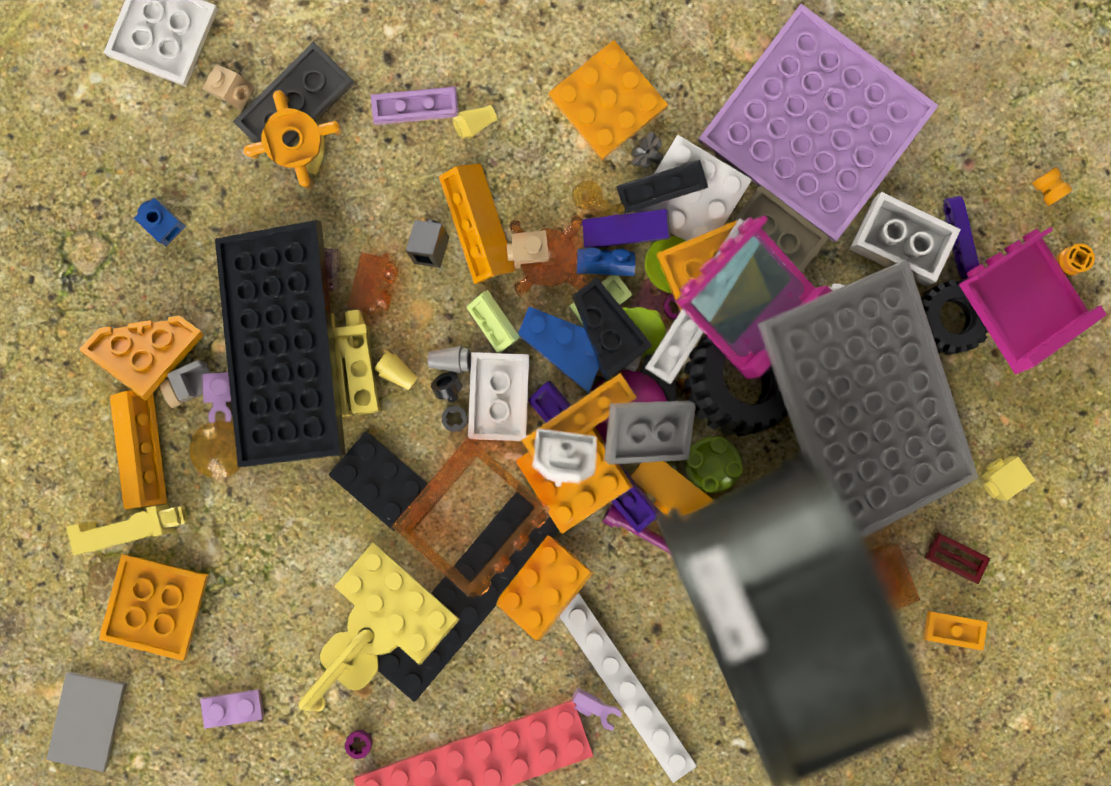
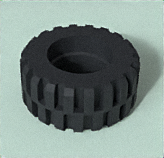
M740 320L734 321L726 326L723 325L717 331L729 344H732L750 325L752 320H747L743 323ZM708 336L702 338L698 342V346L692 349L689 354L691 361L686 363L684 373L689 374L690 377L684 380V388L686 390L689 389L691 396L687 397L688 401L696 404L698 410L695 414L700 420L703 418L709 420L707 426L713 430L721 427V433L730 436L736 433L737 436H747L776 426L783 421L784 417L789 416L772 364L761 375L762 389L758 401L750 405L737 400L727 389L723 378V366L726 356Z

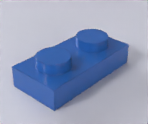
M594 247L578 249L577 273L635 276V252L625 249H616L614 251L599 250Z

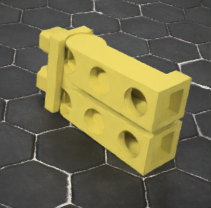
M360 310L345 312L346 326L337 328L335 314L331 313L342 417L352 416V414L362 415L382 412L371 356L370 328L365 324L362 312Z
M169 504L148 507L147 511L137 512L129 520L98 528L94 521L66 526L74 556L152 536L171 534L175 532L174 526L186 524L188 519L184 506L169 508Z

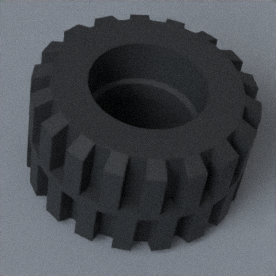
M949 280L938 284L924 292V296L921 297L938 353L944 352V355L972 350L988 338L985 334L989 332L959 286L965 280L957 282ZM947 301L957 304L964 312L965 325L959 334L947 331L941 323L940 310Z

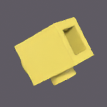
M1009 456L1004 460L1001 458L995 460L986 467L988 471L981 476L985 481L984 488L992 498H997L998 500H1009L1035 481L1019 456Z

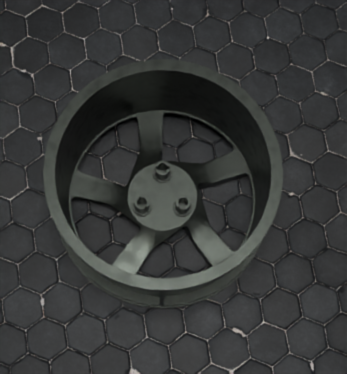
M805 452L794 454L793 460L786 459L782 461L781 469L681 517L676 507L670 509L671 516L665 518L663 512L655 514L702 630L709 639L710 646L735 700V705L773 786H783L786 783H789L790 786H798V782L905 736L911 738L918 735L919 731L923 734L932 731L933 716L927 692L913 652L889 595L841 501L822 471ZM721 547L764 645L763 648L731 660L689 562ZM734 629L727 631L735 651L741 649L742 647Z

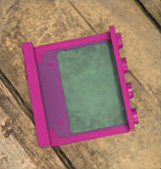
M765 215L756 219L750 217L738 227L740 233L734 239L732 237L720 246L719 251L721 253L715 259L711 258L701 266L699 270L702 273L696 280L692 278L680 289L682 295L675 301L746 379L761 377L771 365L758 324L832 292L828 285L815 288L761 228L768 220Z

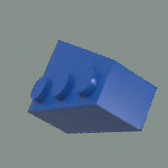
M529 306L518 332L520 338L588 394L599 369V363L585 328Z

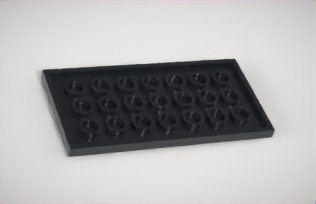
M312 220L216 238L215 248L238 468L346 455L322 222Z

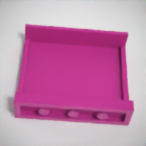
M1052 227L1042 232L1036 228L1022 237L1023 243L1017 240L1004 248L1005 255L999 252L985 261L988 266L984 267L983 264H980L968 271L966 274L969 278L959 284L1015 375L1035 367L1107 315L1101 305L1087 310L1042 237L1053 231Z

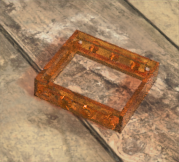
M467 438L392 527L467 596L475 598L477 595H483L491 586L490 579L496 572L500 574L507 568L511 561L509 557L515 550L520 551L528 543L530 532L535 527L540 528L549 517L547 513L551 508L470 438ZM476 457H478L536 508L471 583L414 530Z

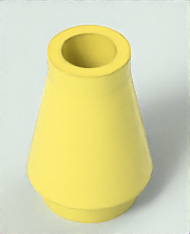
M488 105L482 108L458 112V116L453 117L452 120L461 139L466 137L470 139L488 125L497 121V116L493 107Z
M386 351L374 367V370L379 373L378 376L407 390L411 388L418 378L395 352L391 354L389 351Z

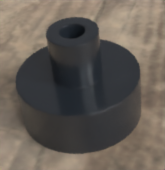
M447 372L436 377L431 383V388L436 398L447 399L449 403H452L458 399L457 393L461 390L462 384L456 373Z

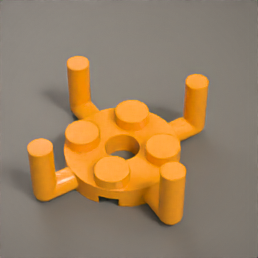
M277 90L273 93L277 112L268 119L263 128L262 141L246 145L244 147V154L252 159H257L261 153L266 152L268 157L278 165L285 168H295L299 184L306 189H310L313 187L314 182L309 177L306 165L319 155L322 143L321 136L328 134L338 136L342 133V127L336 121L317 125L308 114L296 109H289L287 95L281 90ZM288 131H296L300 136L299 143L294 147H288L284 143V135Z

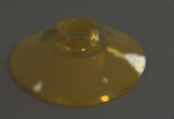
M215 421L214 423L203 425L195 432L190 442L189 454L194 467L201 474L210 478L221 479L232 476L240 470L241 467L238 468L234 426L232 424ZM215 444L219 445L221 449L218 455H214L211 452V448Z

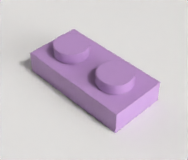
M261 689L200 699L204 729L257 721L265 718Z

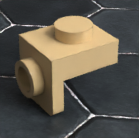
M216 64L208 75L202 89L241 111L255 87L238 73Z
M546 230L511 234L512 243L507 244L508 261L514 260L515 269L521 268L520 264L549 261Z

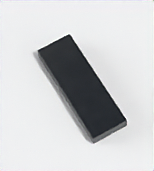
M697 160L616 187L624 213L626 214L706 189L708 184L701 160Z

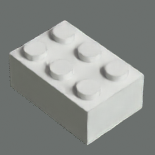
M881 192L873 198L849 250L885 267L909 260L915 281L928 286L937 281L961 229Z

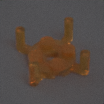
M579 215L571 218V224L563 233L550 228L539 230H546L548 251L554 252L557 260L551 266H546L541 262L520 264L525 277L522 281L515 283L514 290L516 295H525L533 284L551 287L567 281L578 291L587 285L585 277H579L574 273L577 263V252L571 240L582 228V218ZM518 220L510 222L511 234L526 232L521 228Z

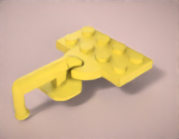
M372 543L334 586L355 605L348 618V632L334 634L322 648L320 661L326 670L300 699L299 708L303 711H322L326 706L323 695L336 680L349 690L358 691L363 689L378 673V655L390 653L398 646L421 665L460 619L378 545Z

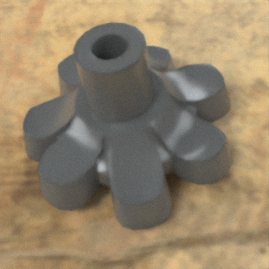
M651 131L648 133L647 138L643 137L639 141L640 148H633L632 156L635 158L631 161L632 165L647 168L650 166L651 161L660 164L663 160L664 155L657 151L662 146V141Z

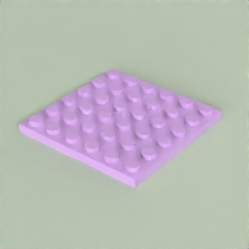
M800 4L699 137L698 142L710 151L715 152L718 157L734 169L751 178L754 184L757 186L762 185L828 235V239L835 243L939 105L803 4Z

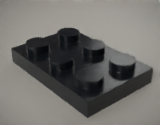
M368 431L359 438L329 473L333 480L393 531L401 525L432 488L430 484Z

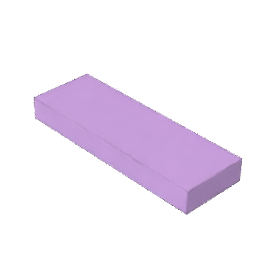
M456 86L371 95L374 125L458 116Z

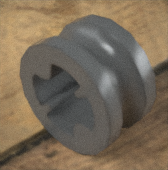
M450 406L444 410L442 423L447 430L459 432L466 427L468 417L461 407ZM457 411L460 412L462 416L459 418L463 419L460 425L454 424L452 427L449 426L447 422L450 420L446 419L449 413L455 414Z

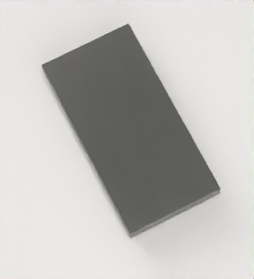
M313 41L233 122L254 143L262 141L263 128L268 119L277 112L273 99L275 91L281 90L287 95L289 109L302 111L317 122L355 82ZM288 131L284 135V143L288 147H292L300 139L296 131Z

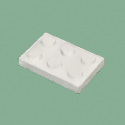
M471 352L468 439L521 441V439L526 437L529 354Z

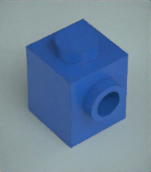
M155 198L151 201H145L138 208V214L134 217L152 237L166 247L186 227L164 204Z

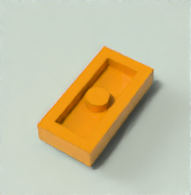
M928 610L923 639L984 651L988 622Z

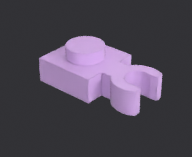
M228 372L201 374L203 403H212V408L208 412L209 422H215V413L217 411L224 413L225 422H230L232 414L230 409L226 407V402H231Z

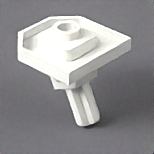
M537 429L533 466L547 479L555 481V486H561L562 482L567 481L579 483L594 474L596 463L595 436Z

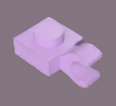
M577 687L572 696V702L576 704V710L586 716H590L591 713L600 716L603 727L607 730H614V725L606 719L609 714H616L621 717L620 709L603 703L602 700Z

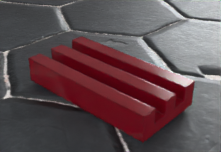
M936 532L934 535L935 539L933 543H930V549L924 558L973 583L979 584L991 558ZM941 541L981 560L980 565L940 547ZM936 552L977 571L975 576L935 557Z

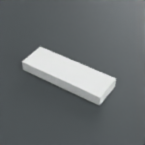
M722 547L690 560L692 570L730 659L734 660L763 648L762 640ZM731 629H734L742 647L736 651L727 633Z

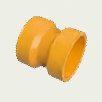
M1057 166L1032 182L1035 189L1043 193V200L1047 206L1073 191L1069 183L1063 182L1061 179L1062 173Z
M1075 244L1060 251L1056 260L1065 275L1074 276L1091 269L1095 262V254L1088 245Z

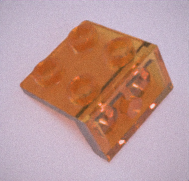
M361 252L347 306L348 309L360 310L363 313L382 317L383 311L389 310L392 295L388 294L391 283L395 284L399 267L396 266V262L390 254L383 253V257H378Z

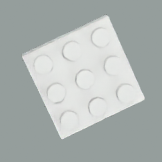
M125 0L104 54L186 87L218 8L216 5L204 0Z
M677 135L654 174L701 160L708 188L636 210V212L667 209L670 233L688 241L724 226L752 179L680 135Z

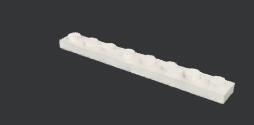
M578 592L559 617L674 783L697 767L696 763Z

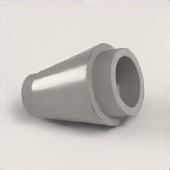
M461 345L429 351L428 366L429 368L463 374L464 371L471 370V350Z

